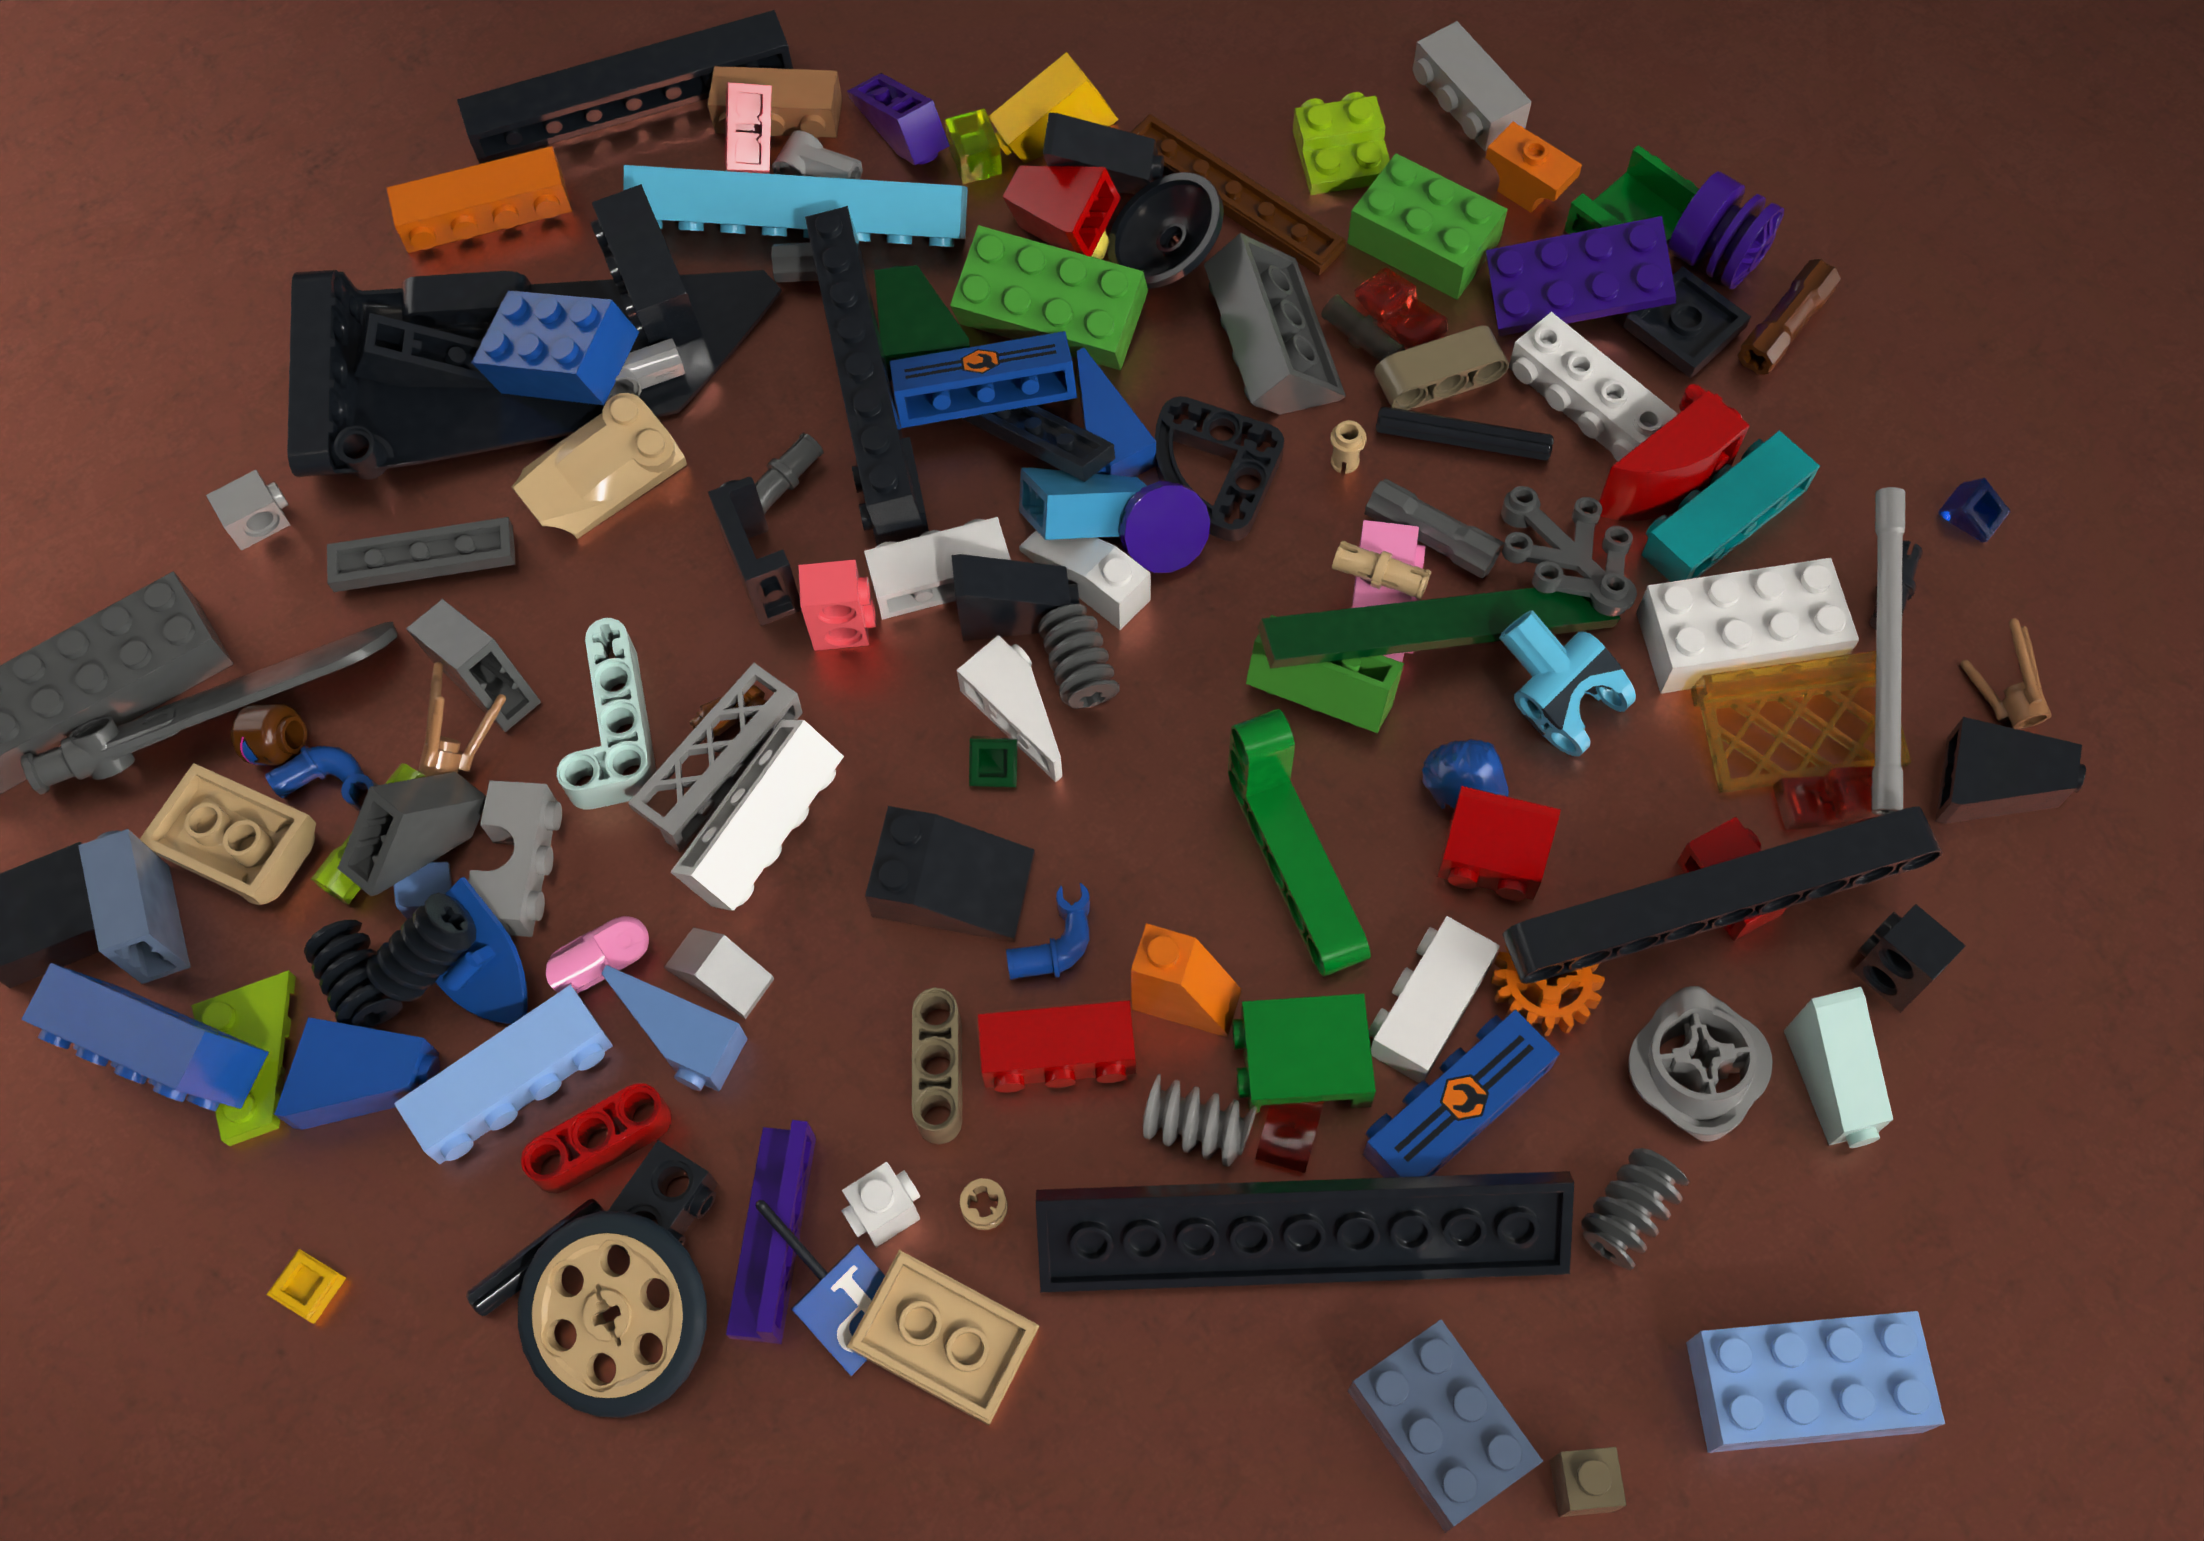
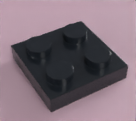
M1682 266L1673 275L1676 303L1632 311L1626 317L1623 327L1689 378H1692L1747 327L1751 316Z

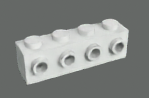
M1550 312L1515 341L1509 368L1517 379L1533 387L1546 398L1548 404L1553 409L1562 411L1579 426L1586 436L1596 439L1608 449L1617 461L1621 460L1678 415V413L1553 312Z
M781 720L671 870V873L710 906L734 911L736 907L745 903L754 891L753 883L763 869L770 866L779 857L782 851L781 844L790 831L798 827L806 819L809 813L808 806L817 793L825 789L833 781L836 775L835 768L844 756L805 720Z

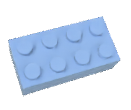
M1918 1311L1700 1331L1686 1342L1708 1453L1927 1432L1945 1424Z

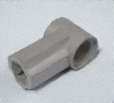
M800 130L794 131L790 135L772 164L774 174L860 179L863 171L860 160L825 149L817 138Z
M671 338L630 352L619 375L615 379L616 382L606 402L612 396L619 393H634L639 397L642 392L641 389L686 374L673 339Z

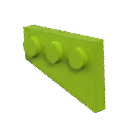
M289 970L191 1005L195 1020L269 1052L242 1108L239 1109L220 1103L215 1111L221 1141L228 1146L276 1130L280 1126V1119L274 1113L284 1088L286 1069L282 1066L285 1037L290 1035L291 1019L288 1017L290 994L294 993L296 976Z

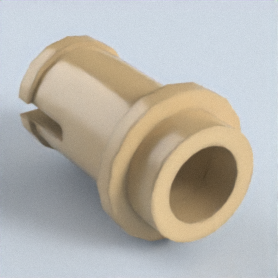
M1347 420L1335 426L1330 436L1333 446L1331 465L1333 469L1341 473L1342 462L1347 463L1345 474L1354 472L1358 468L1360 451L1364 448L1367 441L1366 432L1361 425L1355 421Z

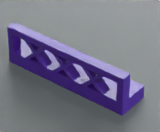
M792 1120L790 1130L763 1127L726 1335L731 1339L782 1344L797 1254L756 1209L755 1205L758 1200H764L799 1240L816 1143V1136L808 1121Z

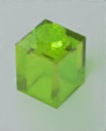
M985 108L945 119L947 139L950 145L949 150L963 184L985 180L1002 174L1000 145Z

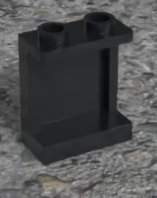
M752 477L731 480L722 484L719 488L709 491L708 494L724 540L760 626L802 611L800 596L784 550L782 549L756 559L749 543V538L769 530Z

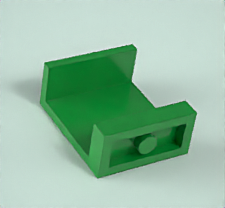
M1638 145L1632 151L1626 173L1596 199L1592 200L1582 193L1571 202L1564 231L1571 234L1662 216L1668 245L1680 217L1699 188L1692 181L1685 179L1664 164L1660 158L1650 154Z

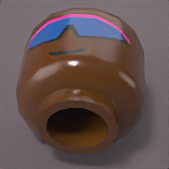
M255 704L246 706L237 714L230 736L235 752L244 762L252 765L280 766L300 754L301 747L305 746L307 741V728L297 712L289 706L283 704Z

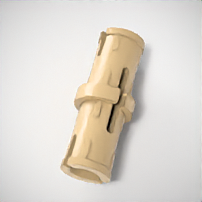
M1343 540L1340 542L1332 564L1333 570L1370 581L1371 587L1380 589L1381 586L1406 593L1419 600L1423 597L1431 575L1430 570L1412 566L1392 558V553L1383 551L1379 554Z

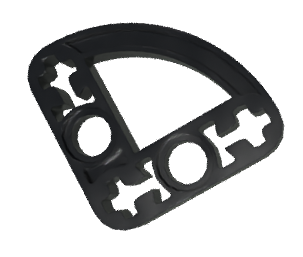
M1180 396L1168 400L1160 411L1155 430L1156 470L1159 480L1179 483L1192 489L1183 478L1177 466L1173 451V441L1232 460L1233 463L1214 505H1211L1203 498L1201 499L1207 506L1211 521L1210 535L1225 541L1243 539L1251 531L1282 460L1284 449L1283 434L1278 428L1270 424L1188 397ZM1181 415L1188 416V419H1184L1181 424L1174 423V419H1179ZM1201 420H1204L1202 432H1198L1197 427L1200 428ZM1216 426H1227L1233 430L1234 435L1230 439L1222 441L1213 438L1210 431ZM1242 434L1247 435V439H1244V446H1240ZM1263 442L1271 444V447H1267L1264 452L1257 450V447H1260ZM1248 474L1257 477L1260 485L1252 490H1244L1235 481L1238 477ZM1235 502L1241 504L1239 519H1235L1232 524L1226 523L1225 518L1230 517Z

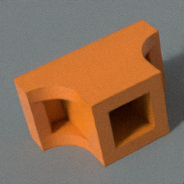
M1514 121L1487 147L1485 157L1498 172L1499 186L1497 192L1530 213L1545 198L1554 202L1579 177L1582 167L1581 163Z

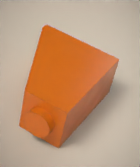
M1146 923L1131 968L1132 1010L1228 1038L1232 1019L1234 1018L1242 989L1196 937Z

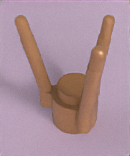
M2013 618L2009 621V626L2024 682L2014 684L2005 689L2004 694L2006 698L2001 701L1970 661L1962 660L1961 667L1991 705L1998 722L2010 719L2014 729H2024L2038 725L2049 719L2052 715L2042 693L2028 629L2025 626L2020 627L2019 620Z
M436 662L433 667L426 737L418 771L427 777L451 772L458 773V770L469 772L476 751L506 701V696L503 694H499L466 749L464 752H461L459 750L461 742L440 736L445 702L441 696L443 664L441 662Z

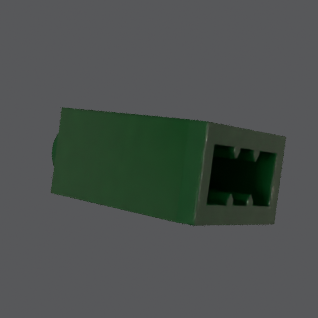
M917 265L893 266L874 270L879 331L890 381L892 380L890 361L970 347L969 338Z

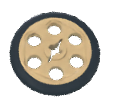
M599 1211L578 1217L556 1230L536 1252L524 1275L518 1299L519 1335L523 1352L535 1376L552 1395L573 1409L597 1417H628L646 1412L670 1398L687 1380L697 1362L707 1329V1300L700 1273L688 1251L671 1232L649 1218L626 1211ZM616 1244L623 1246L630 1256L629 1268L623 1275L614 1273L607 1262L609 1250ZM568 1265L577 1267L584 1278L583 1287L577 1295L568 1293L562 1285V1273ZM654 1278L661 1279L669 1288V1301L662 1309L654 1307L647 1299V1286ZM617 1305L621 1315L616 1317L614 1321L606 1322L603 1318V1312L607 1311L609 1307ZM561 1319L570 1321L576 1329V1342L570 1349L563 1348L555 1339V1327ZM646 1333H653L662 1342L663 1354L657 1363L649 1362L641 1355L640 1341ZM599 1353L609 1355L615 1362L616 1374L610 1383L600 1381L595 1375L593 1364Z

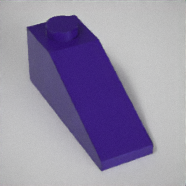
M882 73L847 91L850 100L895 153L910 163L916 165L931 162L938 156V152L950 146L932 99Z

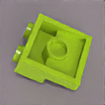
M1353 92L1347 94L1341 101L1324 103L1323 100L1314 98L1304 102L1301 107L1295 108L1293 134L1310 195L1371 186L1388 164L1390 158L1384 141L1386 127L1376 96L1365 97L1360 92Z

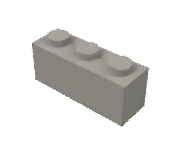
M1458 21L1417 41L1412 70L1415 78L1434 94L1442 109L1450 112L1461 124L1465 134L1470 139H1474L1484 151H1487V147L1513 121L1526 128L1532 101Z

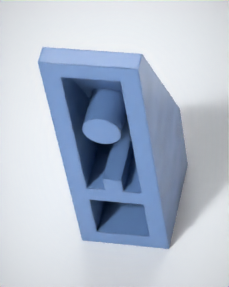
M606 965L601 974L676 1072L674 1078L683 1085L697 1091H701L705 1085L719 1092L748 1039L740 1024Z

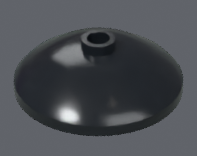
M1189 172L1166 175L1146 185L1126 203L1112 226L1107 249L1109 262L1143 271L1148 289L1162 287L1187 276L1208 256L1221 231L1224 207L1219 192L1205 177Z

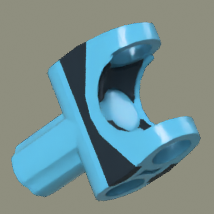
M1530 610L1512 622L1499 637L1532 676L1514 694L1516 706L1540 734L1556 748L1568 755L1580 756L1590 747L1591 741L1584 730L1586 726L1581 719L1579 711L1580 701L1584 693L1593 696L1598 701L1601 699L1607 706L1619 712H1624L1635 702V689L1620 664L1607 648L1590 633L1578 632L1563 646L1536 613Z

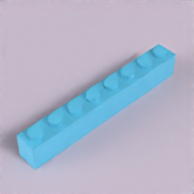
M624 165L623 191L642 184L660 229H663V220L678 221V230L704 231V223L720 224V232L745 234L746 225L762 226L761 235L787 236V228L803 229V238H809L806 216L848 206L859 241L870 242L871 233L887 234V243L912 244V236L929 237V246L954 247V238L966 239L968 187Z

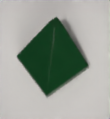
M972 736L969 746V786L1017 787L1018 739Z

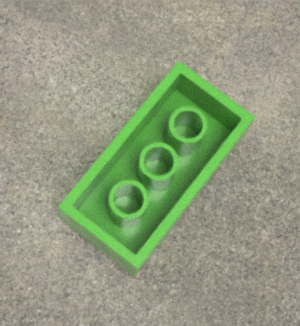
M978 225L950 307L959 324L1013 340L1065 331L1072 357L1077 358L1076 351L1084 347L1097 364L1121 370L1148 293V288L1143 271Z

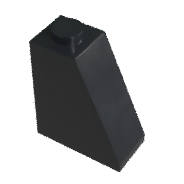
M1049 113L1043 149V156L1047 166L1106 167L1118 193L1136 194L1146 185L1163 177L1164 156L1158 155L1155 139L1058 113Z
M964 554L951 555L955 598L963 641L995 638L997 635L1007 637L1039 633L1038 624L1047 613L1069 604H1080L1077 583L1068 584L1065 566Z
M1963 717L1947 737L1935 822L1948 824L2059 807L2073 792H2079L2083 785L2086 766L2080 764L2082 745Z

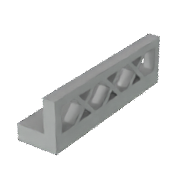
M753 663L628 802L630 808L661 831L665 842L678 852H681L706 824L781 720H797L803 712L798 693ZM756 681L774 692L764 705L745 707L744 694ZM738 702V708H733V706ZM747 717H753L748 723H746ZM740 718L741 731L733 740L714 742L713 729L720 721ZM707 737V743L700 744ZM715 752H722L717 758H715ZM708 754L709 767L702 775L683 777L682 764L689 756ZM675 773L676 778L669 779ZM690 787V789L684 794V788ZM677 789L678 802L665 817L646 805L658 791Z

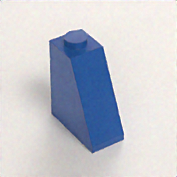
M308 1017L274 1115L290 1127L304 1130L395 1108L394 1103L439 1073V1052L422 1037Z

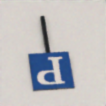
M758 1200L755 1205L756 1209L819 1279L791 1310L842 1368L852 1376L867 1359L847 1349V1346L885 1275L858 1244L827 1272L764 1200Z

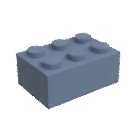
M1442 1319L1355 1379L1348 1389L1352 1399L1445 1533L1543 1462Z

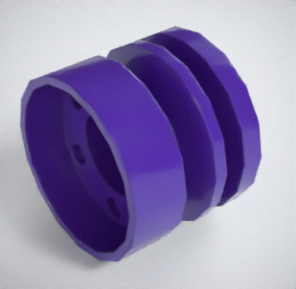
M1717 171L1701 186L1683 212L1671 235L1668 252L1691 266H1696L1711 253L1706 275L1716 278L1723 272L1721 284L1729 289H1734L1758 266L1770 249L1775 239L1776 231L1784 216V208L1776 203H1771L1763 210L1766 198L1760 194L1753 196L1741 208L1740 204L1745 193V185Z

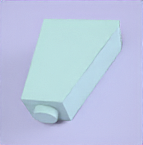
M1861 987L1813 998L1785 1028L1784 1033L1828 1145L1847 1141L1849 1148H1857L1873 1143L1880 1139L1878 1132L1893 1120V1115L1864 992Z

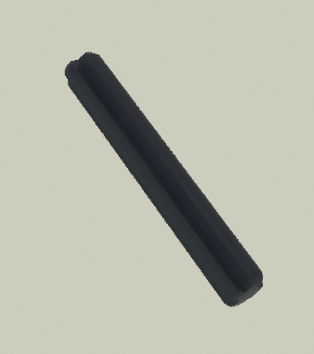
M1390 407L1380 408L1376 423V431L1379 433L1539 460H1549L1554 443L1551 434Z

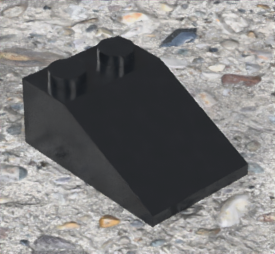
M888 806L865 894L871 915L880 919L1015 942L1035 850L937 814Z

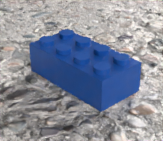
M50 963L21 1019L40 1028L41 1031L37 1038L64 1049H69L71 1043H73V1049L77 1050L75 1055L82 1059L105 1067L110 1060V1065L115 1068V1074L140 1084H145L147 1078H149L148 1083L154 1085V1092L180 1102H184L186 1098L187 1101L212 1111H216L220 1103L239 1109L242 1108L269 1053L266 1050L118 985L54 963Z

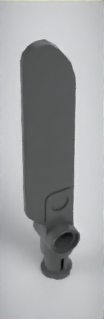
M385 622L165 705L134 721L116 726L112 717L109 716L93 719L77 727L71 732L69 737L62 739L61 746L38 755L30 752L22 755L21 764L24 774L31 787L40 795L48 792L51 785L75 776L80 780L90 776L96 780L112 777L134 763L135 758L132 752L169 738L185 728L363 660L397 638V630L393 622Z

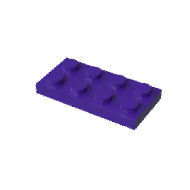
M1662 216L1486 250L1499 336L1529 331L1550 312H1553L1568 324L1676 303V292Z

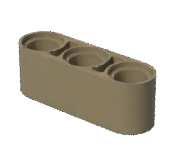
M1478 326L1387 356L1376 366L1374 374L1391 408L1409 411L1495 382L1507 372L1509 362L1491 329L1488 326Z
M934 987L920 993L915 999L912 1008V1113L917 1129L923 1139L939 1145L948 1143L956 1138L962 1126V1022L954 996L945 989ZM943 1009L950 1013L948 1019L942 1024L930 1025L925 1022L926 1016L933 1010ZM943 1057L950 1061L949 1067L943 1073L934 1075L924 1071L926 1064L933 1058ZM943 1106L951 1111L948 1119L942 1124L933 1125L924 1121L925 1115L933 1107Z

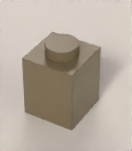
M1616 1447L1565 1451L1558 1453L1550 1459L1559 1517L1611 1513L1627 1506Z

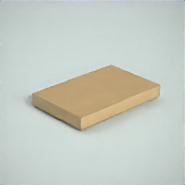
M899 1250L852 1336L847 1349L989 1426L1040 1326Z

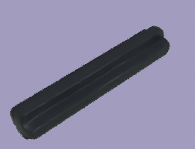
M594 1199L587 1200L469 1289L466 1297L472 1308L481 1316H486L520 1291L529 1265L538 1249L556 1230L578 1217L604 1211L602 1206Z

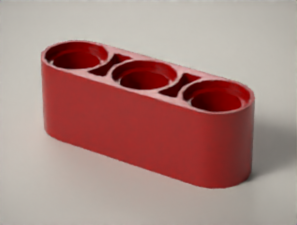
M645 1083L627 1086L534 1138L526 1145L522 1152V1169L537 1186L548 1193L567 1191L663 1136L671 1125L672 1115L670 1108L654 1087ZM646 1103L655 1104L654 1111L648 1119L641 1122L633 1121L637 1108ZM600 1129H608V1135L604 1143L595 1148H587V1142L592 1133ZM561 1155L558 1168L550 1174L541 1175V1166L544 1161L550 1156Z

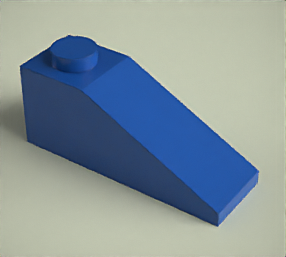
M1083 347L1076 351L1084 429L1113 443L1115 450V459L1096 474L1137 477L1155 467L1156 440L1087 350Z

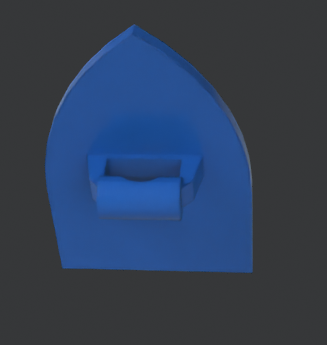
M465 877L460 878L446 892V895L457 900L469 912L475 924L476 940L435 982L446 995L467 1011L494 1022L512 1024L526 1015L528 1009L526 978L520 956L502 923Z

